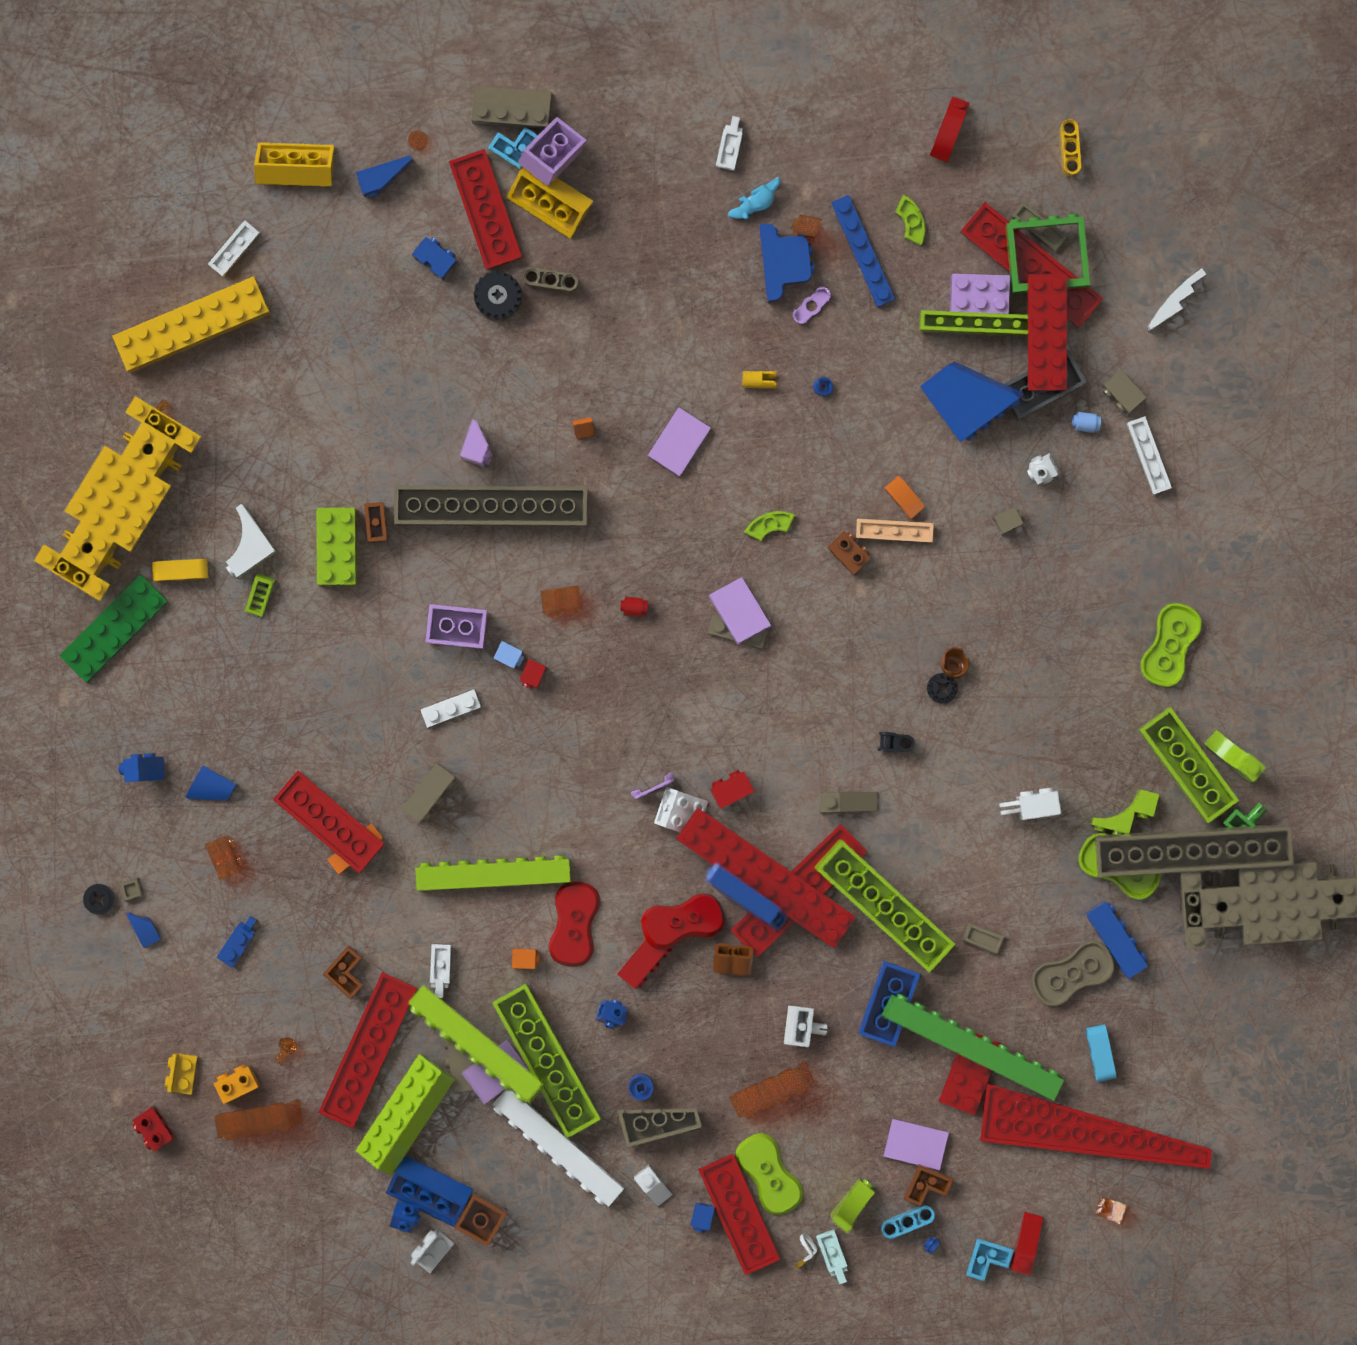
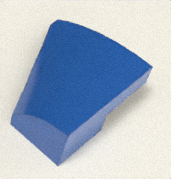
M202 765L186 798L228 801L238 784Z

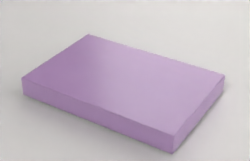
M678 408L649 452L648 457L680 476L711 428L681 408Z
M742 577L708 596L737 645L771 627V624Z
M508 1040L498 1045L500 1049L529 1071ZM473 1064L463 1071L462 1074L483 1104H485L505 1088L499 1084L501 1081L499 1078L493 1079L485 1073L484 1070L486 1068L483 1065L478 1067L476 1064Z
M892 1118L883 1156L940 1170L949 1132Z

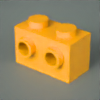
M243 1064L235 1068V1073L229 1076L226 1072L216 1077L218 1081L213 1084L223 1104L260 1086L250 1065L245 1067Z

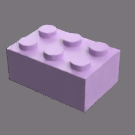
M556 117L523 150L518 164L549 186L582 152L587 140Z
M952 274L950 282V312L1009 314L1010 275Z
M429 604L425 642L484 649L488 611Z

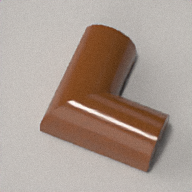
M348 945L323 975L352 1000L364 985L350 972L363 957Z
M918 1164L903 1199L921 1207L929 1190L947 1197L954 1178Z

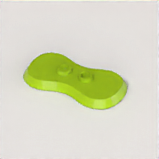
M1171 603L1160 611L1157 619L1155 641L1141 659V672L1148 681L1163 687H1172L1180 682L1185 673L1187 650L1198 637L1202 628L1201 617L1196 610L1184 604Z
M1097 833L1085 841L1080 850L1078 862L1086 874L1114 882L1128 897L1143 900L1155 892L1160 883L1162 873L1098 877L1095 836L1107 834Z
M758 1133L743 1140L736 1149L735 1158L740 1169L751 1177L756 1184L759 1200L764 1210L775 1216L784 1215L794 1210L803 1199V1187L800 1181L783 1165L780 1149L775 1139L768 1134Z

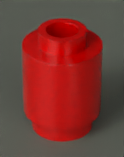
M626 596L625 600H621L620 611L624 612V616H647L648 600Z

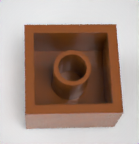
M474 1192L455 1229L488 1247L508 1210Z

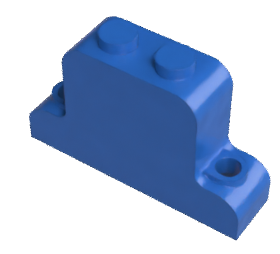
M760 224L767 303L777 302L781 296H784L783 286L805 284L810 280L811 274H815L814 262L810 263L809 255H813L812 243L808 244V240L804 236L780 238L778 237L777 228L772 224Z

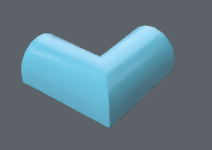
M524 127L516 141L513 142L498 132L488 149L513 166L521 169L522 166L518 162L522 152L538 135Z
M977 1238L966 1276L985 1281L990 1263L1009 1268L1014 1249Z

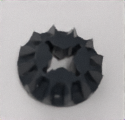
M945 673L935 674L928 681V695L937 703H948L957 694L958 685L955 679L948 677ZM937 681L942 685L949 683L946 687L948 695L943 691L936 694L939 689Z
M94 884L85 891L83 903L89 912L100 915L111 909L114 903V896L112 890L106 885ZM95 893L99 896L106 895L102 899L103 905L99 902L92 904L96 899Z

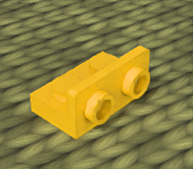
M174 1053L172 1057H169L167 1067L170 1068V1075L166 1076L165 1079L167 1092L192 1095L198 1056Z

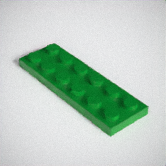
M140 574L59 656L88 683L168 601Z

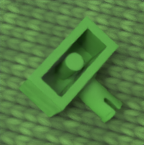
M1259 802L1248 815H1244L1235 807L1223 820V823L1228 828L1257 826L1256 822L1268 810L1265 807L1261 809L1262 804Z

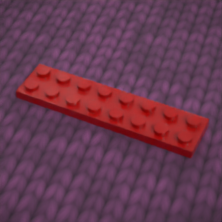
M984 202L960 233L1010 273L1005 228L1006 224L1010 222ZM1019 229L1013 230L1018 280L1021 283H1027L1028 274H1067V279H1077L1073 273ZM1090 287L1067 289V320L1079 329L1103 298Z
M840 824L791 872L824 894L833 884L814 867L837 841L841 839L860 857L867 850ZM747 913L730 931L744 946L752 947L753 955L757 958L795 921L787 917L777 932Z
M384 972L381 973L318 1113L352 1129L354 1128L407 1012L408 1002L413 998L417 987Z

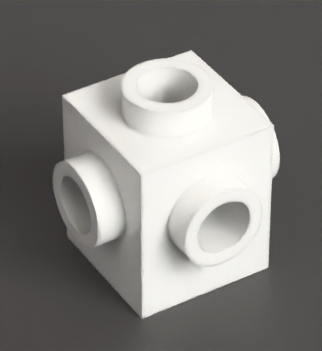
M1049 453L1043 457L1041 455L1034 457L1029 463V470L1027 471L1032 481L1035 480L1037 484H1046L1058 475L1059 469Z

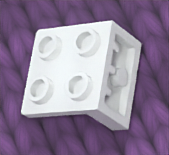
M666 787L654 823L681 832L697 807L705 812L708 801Z
M436 1229L434 1232L430 1230L423 1240L424 1245L422 1247L418 1245L410 1256L412 1258L410 1262L412 1265L416 1262L429 1273L433 1271L455 1243L439 1229Z

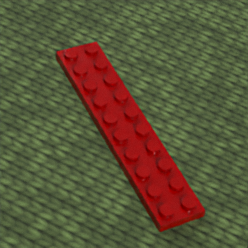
M698 807L676 837V840L714 866L715 864L720 865L781 908L789 918L833 948L838 944L856 917Z

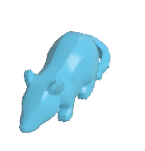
M777 177L768 184L751 191L752 195L748 198L746 195L739 198L742 205L732 209L728 213V217L747 220L750 214L768 209L772 205L774 193L781 183L780 178Z

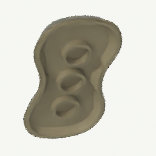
M1093 940L1086 941L1079 945L1067 958L1039 965L1032 974L1033 989L1037 997L1045 1005H1062L1079 989L1086 986L1100 985L1108 981L1115 969L1113 957L1103 943Z

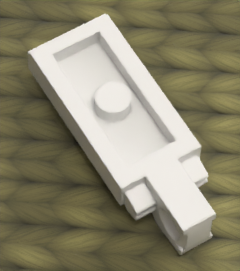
M732 116L731 125H726L723 130L716 167L735 170L742 138V128H738L740 117Z
M431 945L430 983L431 988H435V995L438 998H443L444 988H448L450 983L451 945Z

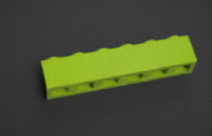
M921 310L919 332L1027 337V315Z

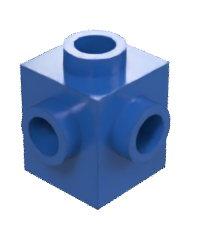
M617 1000L600 1002L596 1021L604 1023V1026L610 1029L623 1026L628 1017V1013H626L628 1007L622 1006V1002Z
M397 1201L390 1227L412 1233L414 1226L418 1227L421 1216L418 1215L420 1207Z

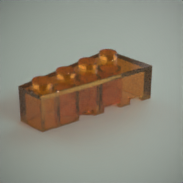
M805 1060L800 1062L794 1069L789 1067L778 1073L776 1077L774 1075L762 1080L760 1084L755 1083L732 1094L729 1098L738 1117L745 1116L746 1119L756 1115L755 1111L761 1108L763 1111L772 1108L773 1103L777 1101L781 1104L790 1100L789 1096L793 1094L800 1096L806 1093L807 1088L814 1082V1079Z
M299 1099L285 1104L279 1102L267 1105V1107L257 1106L249 1108V1110L241 1109L214 1116L218 1139L225 1138L226 1141L237 1139V1135H243V1138L255 1136L256 1132H261V1135L273 1133L272 1130L279 1129V1132L291 1130V1126L303 1122Z

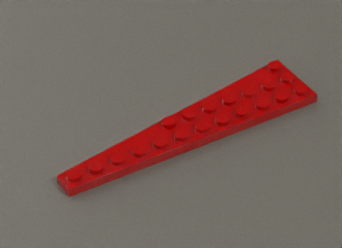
M986 1084L980 1141L1210 1169L1212 1149L999 1086Z

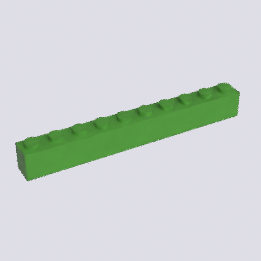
M891 994L882 1013V1016L1053 1101L1055 1100L1064 1082L1063 1079L1059 1078L1060 1073L1052 1069L1047 1072L1042 1069L1044 1065L1034 1060L1031 1064L1025 1061L1026 1056L1018 1052L1013 1055L1009 1053V1048L1001 1044L997 1047L992 1044L993 1040L985 1036L979 1038L975 1036V1031L967 1027L965 1030L958 1028L959 1023L951 1019L946 1022L941 1019L943 1015L933 1010L930 1014L924 1011L925 1006L917 1002L912 1005L908 1003V998L900 994L897 997Z

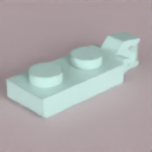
M834 1229L816 1235L831 1276H837L839 1284L847 1282L843 1273L848 1271L847 1264Z

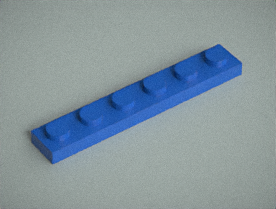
M849 195L831 202L877 308L894 301V295Z

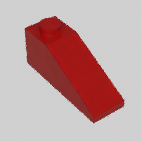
M1024 1211L1009 1267L1012 1271L1027 1275L1031 1274L1043 1216Z

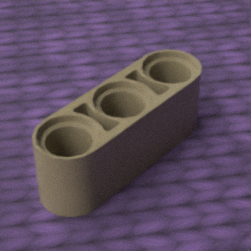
M528 268L523 274L525 284L533 288L573 293L579 286L577 277L571 273ZM530 273H535L537 275V280L534 282H529L527 280V275ZM548 276L556 278V282L553 285L546 283ZM567 279L575 281V285L572 288H567L564 285Z

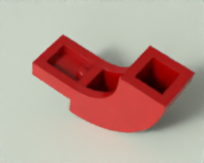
M952 96L929 156L948 162L970 105L969 102Z

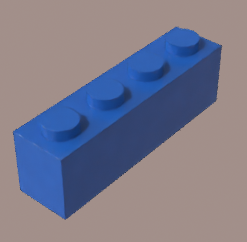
M1103 901L1086 912L1085 915L1125 977L1130 979L1148 967L1145 963L1148 959L1142 951L1138 952L1136 949L1137 942L1132 935L1128 936L1125 932L1127 927L1122 919L1118 920L1114 915L1116 910L1113 905Z

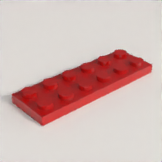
M485 149L450 160L449 164L486 270L521 259L522 255Z
M1028 274L1027 391H1066L1067 274Z
M298 770L273 799L360 874L385 845Z
M729 1154L698 1168L744 1274L747 1275L780 1260L734 1154Z

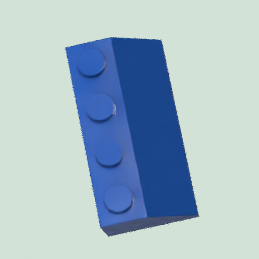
M404 1156L394 1173L386 1194L402 1202L420 1207L419 1210L455 1227L473 1189L433 1170L431 1167Z

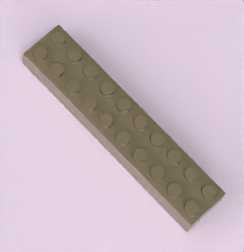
M395 486L394 524L398 526L587 527L588 488L553 486Z
M1290 824L1095 836L1098 877L1293 865Z

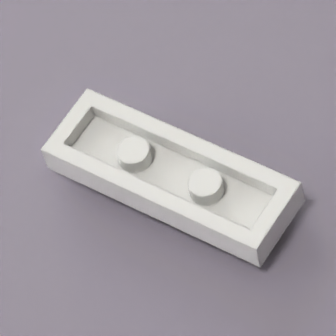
M244 220L208 265L224 277L259 236L260 232Z
M474 689L423 708L421 713L428 728L481 708Z

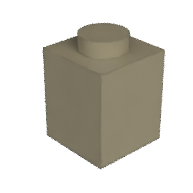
M1013 507L993 517V520L1002 535L1021 526L1024 516L1020 509L1016 510Z

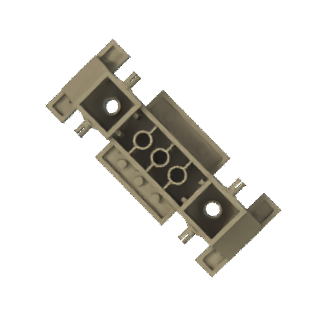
M1357 858L1354 859L1355 877L1335 876L1334 864L1326 865L1327 876L1317 879L1315 861L1293 863V865L1238 868L1239 885L1227 886L1220 884L1219 873H1211L1212 885L1201 887L1200 871L1180 872L1186 949L1206 948L1205 928L1215 927L1216 939L1224 938L1223 927L1242 925L1244 945L1322 939L1321 920L1330 919V930H1339L1338 918L1357 917ZM1336 893H1339L1342 897L1341 902L1338 904L1333 902V896ZM1219 902L1226 904L1225 911L1218 912L1217 904Z

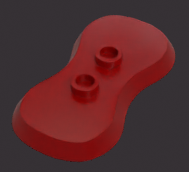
M568 882L558 889L555 896L558 922L549 941V953L557 963L576 967L586 964L593 954L594 946L591 936V924L599 909L600 897L595 887L590 884Z
M703 893L697 894L677 906L657 905L650 907L644 912L641 919L644 937L649 945L656 949L671 948L688 937L706 938L715 936L724 926V914L720 903L714 896Z

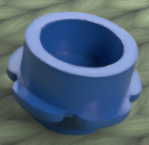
M936 1236L934 1238L929 1237L923 1245L926 1248L925 1252L928 1251L932 1254L940 1244Z

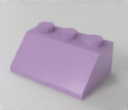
M472 419L460 457L465 462L485 468L486 464H490L493 454L477 421Z

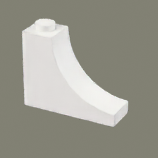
M243 504L236 507L242 522L241 542L234 555L226 561L229 565L226 569L232 577L236 575L237 578L242 577L276 553L272 544Z

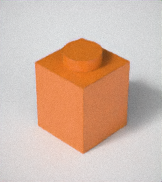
M513 948L512 968L535 969L536 965L540 964V953H536V949Z

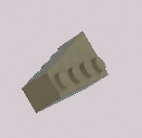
M698 1109L617 1110L627 1148L703 1128Z

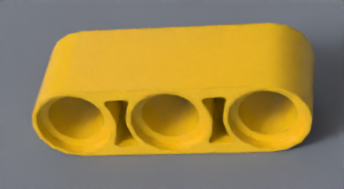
M1067 119L1062 123L1059 130L1062 170L1066 176L1074 177L1081 169L1079 127L1075 120ZM1071 125L1074 132H1065L1064 126ZM1072 144L1075 147V151L1072 153L1068 152L1065 146ZM1074 163L1077 167L1076 171H1069L1067 164Z
M208 559L152 562L153 581L209 578Z

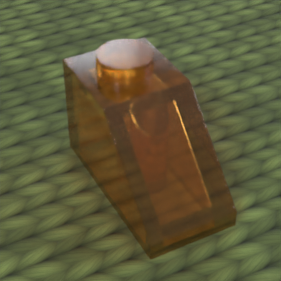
M800 214L799 218H794L792 223L793 235L804 236L808 241L814 243L822 219Z

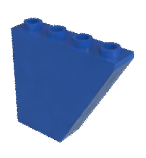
M955 361L920 386L960 442L965 439L970 441L977 435L976 431L981 428L983 431L991 425L990 420L994 417L997 420L1006 414L1005 409L1009 406L1011 409L1021 403L1019 399L1024 396L1022 392Z
M715 864L714 867L712 866L708 870L705 880L722 896L778 932L788 917L781 908L720 865Z

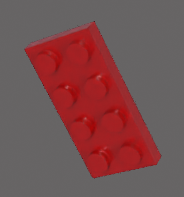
M975 1034V1036L982 1038V1035ZM993 1040L992 1044L997 1047L999 1046V1044L1002 1045V1043L997 1042L995 1040ZM956 1053L938 1102L975 1116L992 1070Z

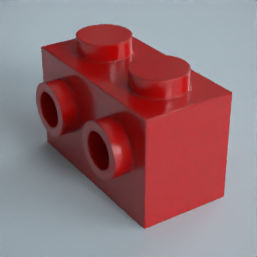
M737 770L729 774L730 778L724 782L721 778L711 783L713 787L710 790L720 809L755 792L744 771L740 773Z
M152 1106L132 1120L134 1122L133 1128L138 1134L141 1133L143 1135L145 1146L149 1150L152 1149L153 1152L175 1138L155 1106Z

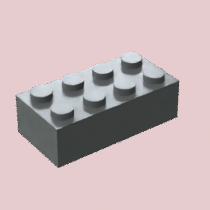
M1067 349L1066 391H1027V372L1008 381L1005 385L1024 394L1019 399L1021 403L1011 409L1014 417L1019 421L1084 386L1087 382L1069 349Z

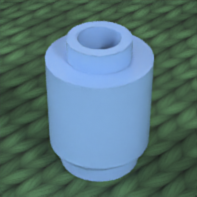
M1077 412L1076 415H1073L1072 426L1075 427V431L1099 432L1101 416L1093 413Z

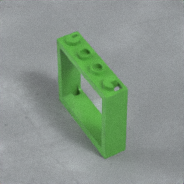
M1069 214L1067 218L1049 216L1048 220H1040V217L1029 218L1027 222H1021V219L1010 220V223L1006 224L1012 294L1027 293V283L1018 284L1013 231L1017 229L1077 224L1082 278L1067 279V289L1088 288L1090 286L1084 216L1079 217L1078 214Z

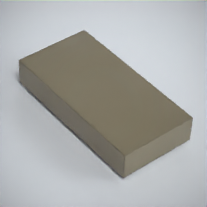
M969 922L962 940L998 954L1005 937Z

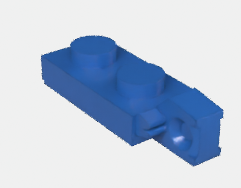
M251 916L245 924L240 922L216 958L233 968L254 937L255 930L252 928L257 920Z

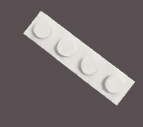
M1144 416L1126 423L1152 494L1155 495L1171 489V484L1146 417Z

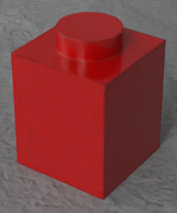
M528 659L520 677V681H523L522 686L533 689V687L538 688L547 667Z

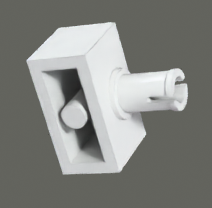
M788 1006L784 1044L809 1047L811 1034L825 1036L827 1031L819 1029H827V1024L812 1022L814 1012L812 1008Z

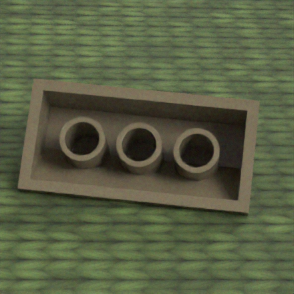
M476 86L473 98L472 124L544 130L550 121L552 92Z

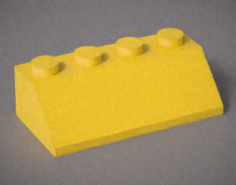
M258 143L254 162L255 184L332 186L334 145Z
M524 167L519 171L506 197L570 239L593 203V200L558 178L549 186L545 185Z

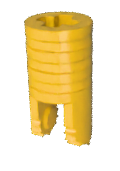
M743 371L742 387L777 388L776 381L762 380L776 378L777 372Z

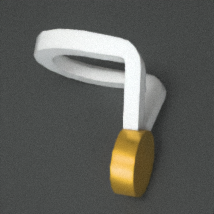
M806 1233L800 1235V1240L809 1255L795 1264L797 1269L804 1265L818 1251L814 1241ZM804 1238H805V1239L809 1242V1244L811 1245L812 1249L814 1250L813 1252L811 1251V1249H810V1248L808 1247V1245L806 1244Z

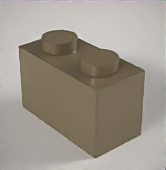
M1121 369L1101 386L1104 389L1102 391L1108 399L1112 398L1117 403L1115 406L1121 413L1129 414L1146 398Z

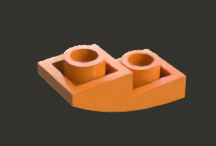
M897 476L884 488L910 519L925 507L900 476Z

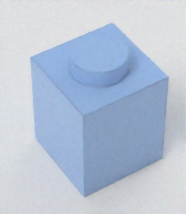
M502 641L494 659L515 669L516 666H521L524 656H522L523 651Z

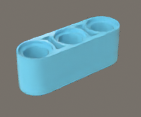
M1105 1024L1086 1028L1097 1083L1116 1079V1071Z
M924 1204L921 1207L918 1206L886 1219L881 1224V1231L886 1238H895L931 1223L934 1220L935 1213L929 1205ZM925 1209L931 1212L930 1217L927 1219H923L920 1216L921 1212ZM905 1217L913 1219V1223L910 1226L903 1225L902 1222ZM893 1224L895 1226L894 1232L886 1233V1225Z

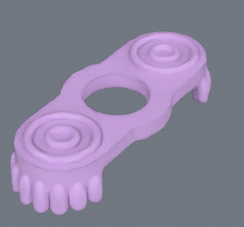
M817 288L810 297L803 301L797 310H794L793 318L796 323L804 324L820 311L821 307L830 300L831 293H829L828 288ZM811 300L817 304V309L812 312L806 308V303Z
M671 772L664 777L665 782L645 792H641L639 789L631 791V795L635 799H639L657 788L674 782L673 773Z

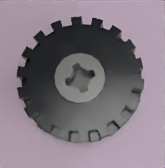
M493 271L490 274L488 272L475 285L474 301L480 313L488 319H495V321L500 319L506 320L519 310L522 302V291L517 280L512 275L506 274L503 271Z

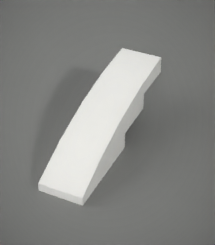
M1200 269L1188 278L1168 297L1148 325V332L1183 309L1179 302L1195 292L1191 285L1206 275L1203 269Z

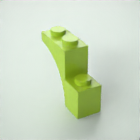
M1138 789L1135 799L1126 810L1109 818L1092 817L1090 825H1094V830L1102 832L1109 829L1113 830L1112 834H1130L1135 812L1137 817L1148 819L1149 816L1154 817L1159 794Z

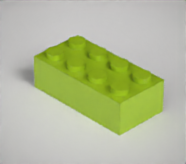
M316 508L317 585L357 586V509Z

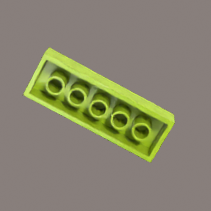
M1171 707L1166 708L1137 730L1204 823L1211 822L1239 801Z
M419 1054L355 1151L375 1168L392 1176L455 1078L433 1060Z

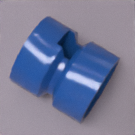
M644 1073L634 1075L628 1085L630 1095L636 1100L648 1099L653 1092L652 1079Z

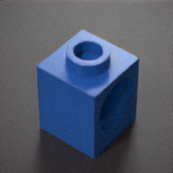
M695 1202L690 1224L691 1227H694V1231L705 1233V1230H710L714 1206Z

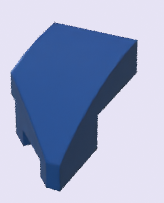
M131 912L127 913V917L143 948L161 940L153 922L149 920V917H140L133 915Z

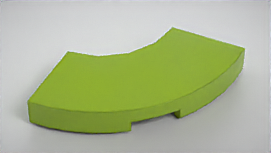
M903 195L895 213L905 223L906 232L904 238L922 246L925 237L923 216L919 207L910 198Z
M783 511L763 514L753 520L744 533L760 541L767 534L774 531L787 533L795 515Z

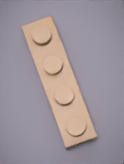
M857 519L856 538L932 543L934 523Z

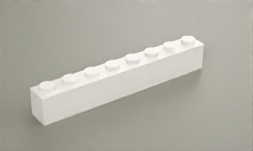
M505 1089L493 1103L495 1106L494 1111L500 1116L505 1115L509 1118L508 1123L515 1129L519 1127L524 1132L522 1135L528 1141L534 1140L538 1144L537 1148L544 1155L548 1153L553 1157L551 1161L559 1168L563 1166L568 1170L566 1174L571 1179L575 1180L577 1178L582 1183L580 1186L587 1193L591 1191L596 1195L595 1200L602 1206L606 1204L609 1207L624 1190V1187L527 1101L523 1104L514 1096L516 1092L512 1089L508 1092Z

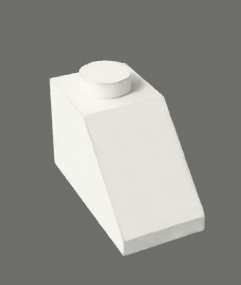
M650 1164L634 1176L635 1181L657 1207L673 1195Z

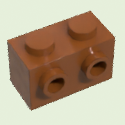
M843 531L827 549L854 575L871 559L869 557L870 552L863 545L859 547L855 543L857 539L851 532L846 533Z

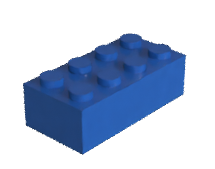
M882 960L857 1033L895 1047L902 1026L882 1016V1013L891 994L896 997L900 994L909 999L908 1003L911 1002L920 973Z

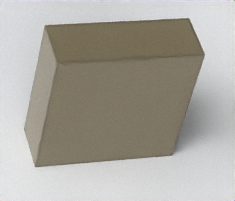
M139 878L119 883L124 902L143 897Z

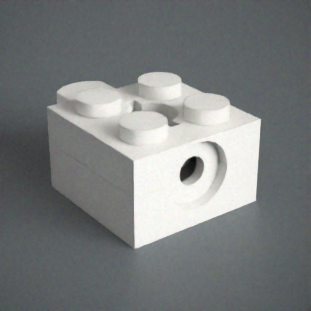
M1052 788L1039 789V793L1036 794L1033 791L1020 792V796L1016 797V801L999 803L1000 807L1017 805L1016 809L1003 810L1000 813L1001 815L1018 813L1020 820L1061 814L1058 791H1053Z

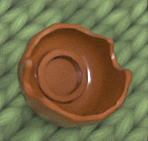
M952 647L941 657L940 666L948 677L957 679L964 676L968 671L969 658L964 655L963 649Z

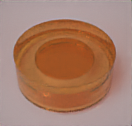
M413 131L408 137V143L412 149L422 150L428 143L427 136L422 131Z

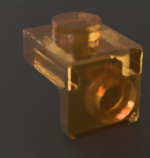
M1102 1197L1097 1203L1096 1215L1123 1224L1129 1206L1113 1199Z

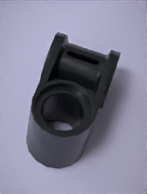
M879 732L880 747L878 751L909 752L914 748L915 742L910 735ZM886 737H888V745H887V747H886ZM903 738L911 740L910 748L904 749L901 747L900 742Z

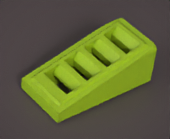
M257 573L245 612L260 617L264 616L276 579ZM260 581L269 584V586L267 587L258 583ZM256 589H260V590L266 591L267 593H266V594H263V593L257 592ZM254 596L264 599V602L253 598ZM253 603L262 606V608L258 609L252 607L251 604Z

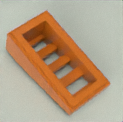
M592 418L573 421L577 439L595 435Z

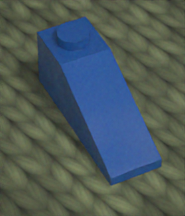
M411 155L356 172L363 196H368V198L378 196L379 192H382L413 162Z

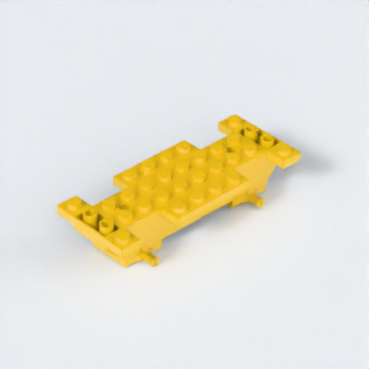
M136 396L125 413L140 421L141 424L134 435L127 431L125 432L130 438L125 435L123 436V439L127 440L129 444L122 455L107 446L103 447L69 502L65 512L78 519L80 523L74 533L67 529L64 531L65 533L62 536L69 541L60 554L44 544L34 559L38 564L99 601L106 594L110 584L97 576L100 575L108 564L119 570V566L122 563L113 558L116 547L119 544L130 552L133 550L171 488L169 484L159 479L161 474L168 467L173 468L177 472L180 471L179 468H182L181 464L173 460L177 448L181 446L192 453L202 438ZM150 444L154 450L150 455H146L144 448ZM91 543L93 550L86 554L83 549L84 545Z

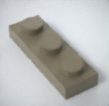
M712 615L707 633L735 641L721 617ZM764 630L742 643L763 649L768 630Z

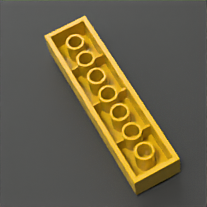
M253 276L112 335L126 370L132 373L266 317L271 313L257 279Z

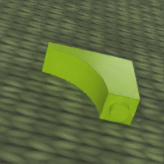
M1215 730L1204 743L1210 751L1246 782H1254L1266 769L1253 755L1240 749L1218 730Z
M858 1179L830 1213L832 1221L848 1233L863 1207L875 1193L872 1189L874 1186L866 1179L863 1181Z

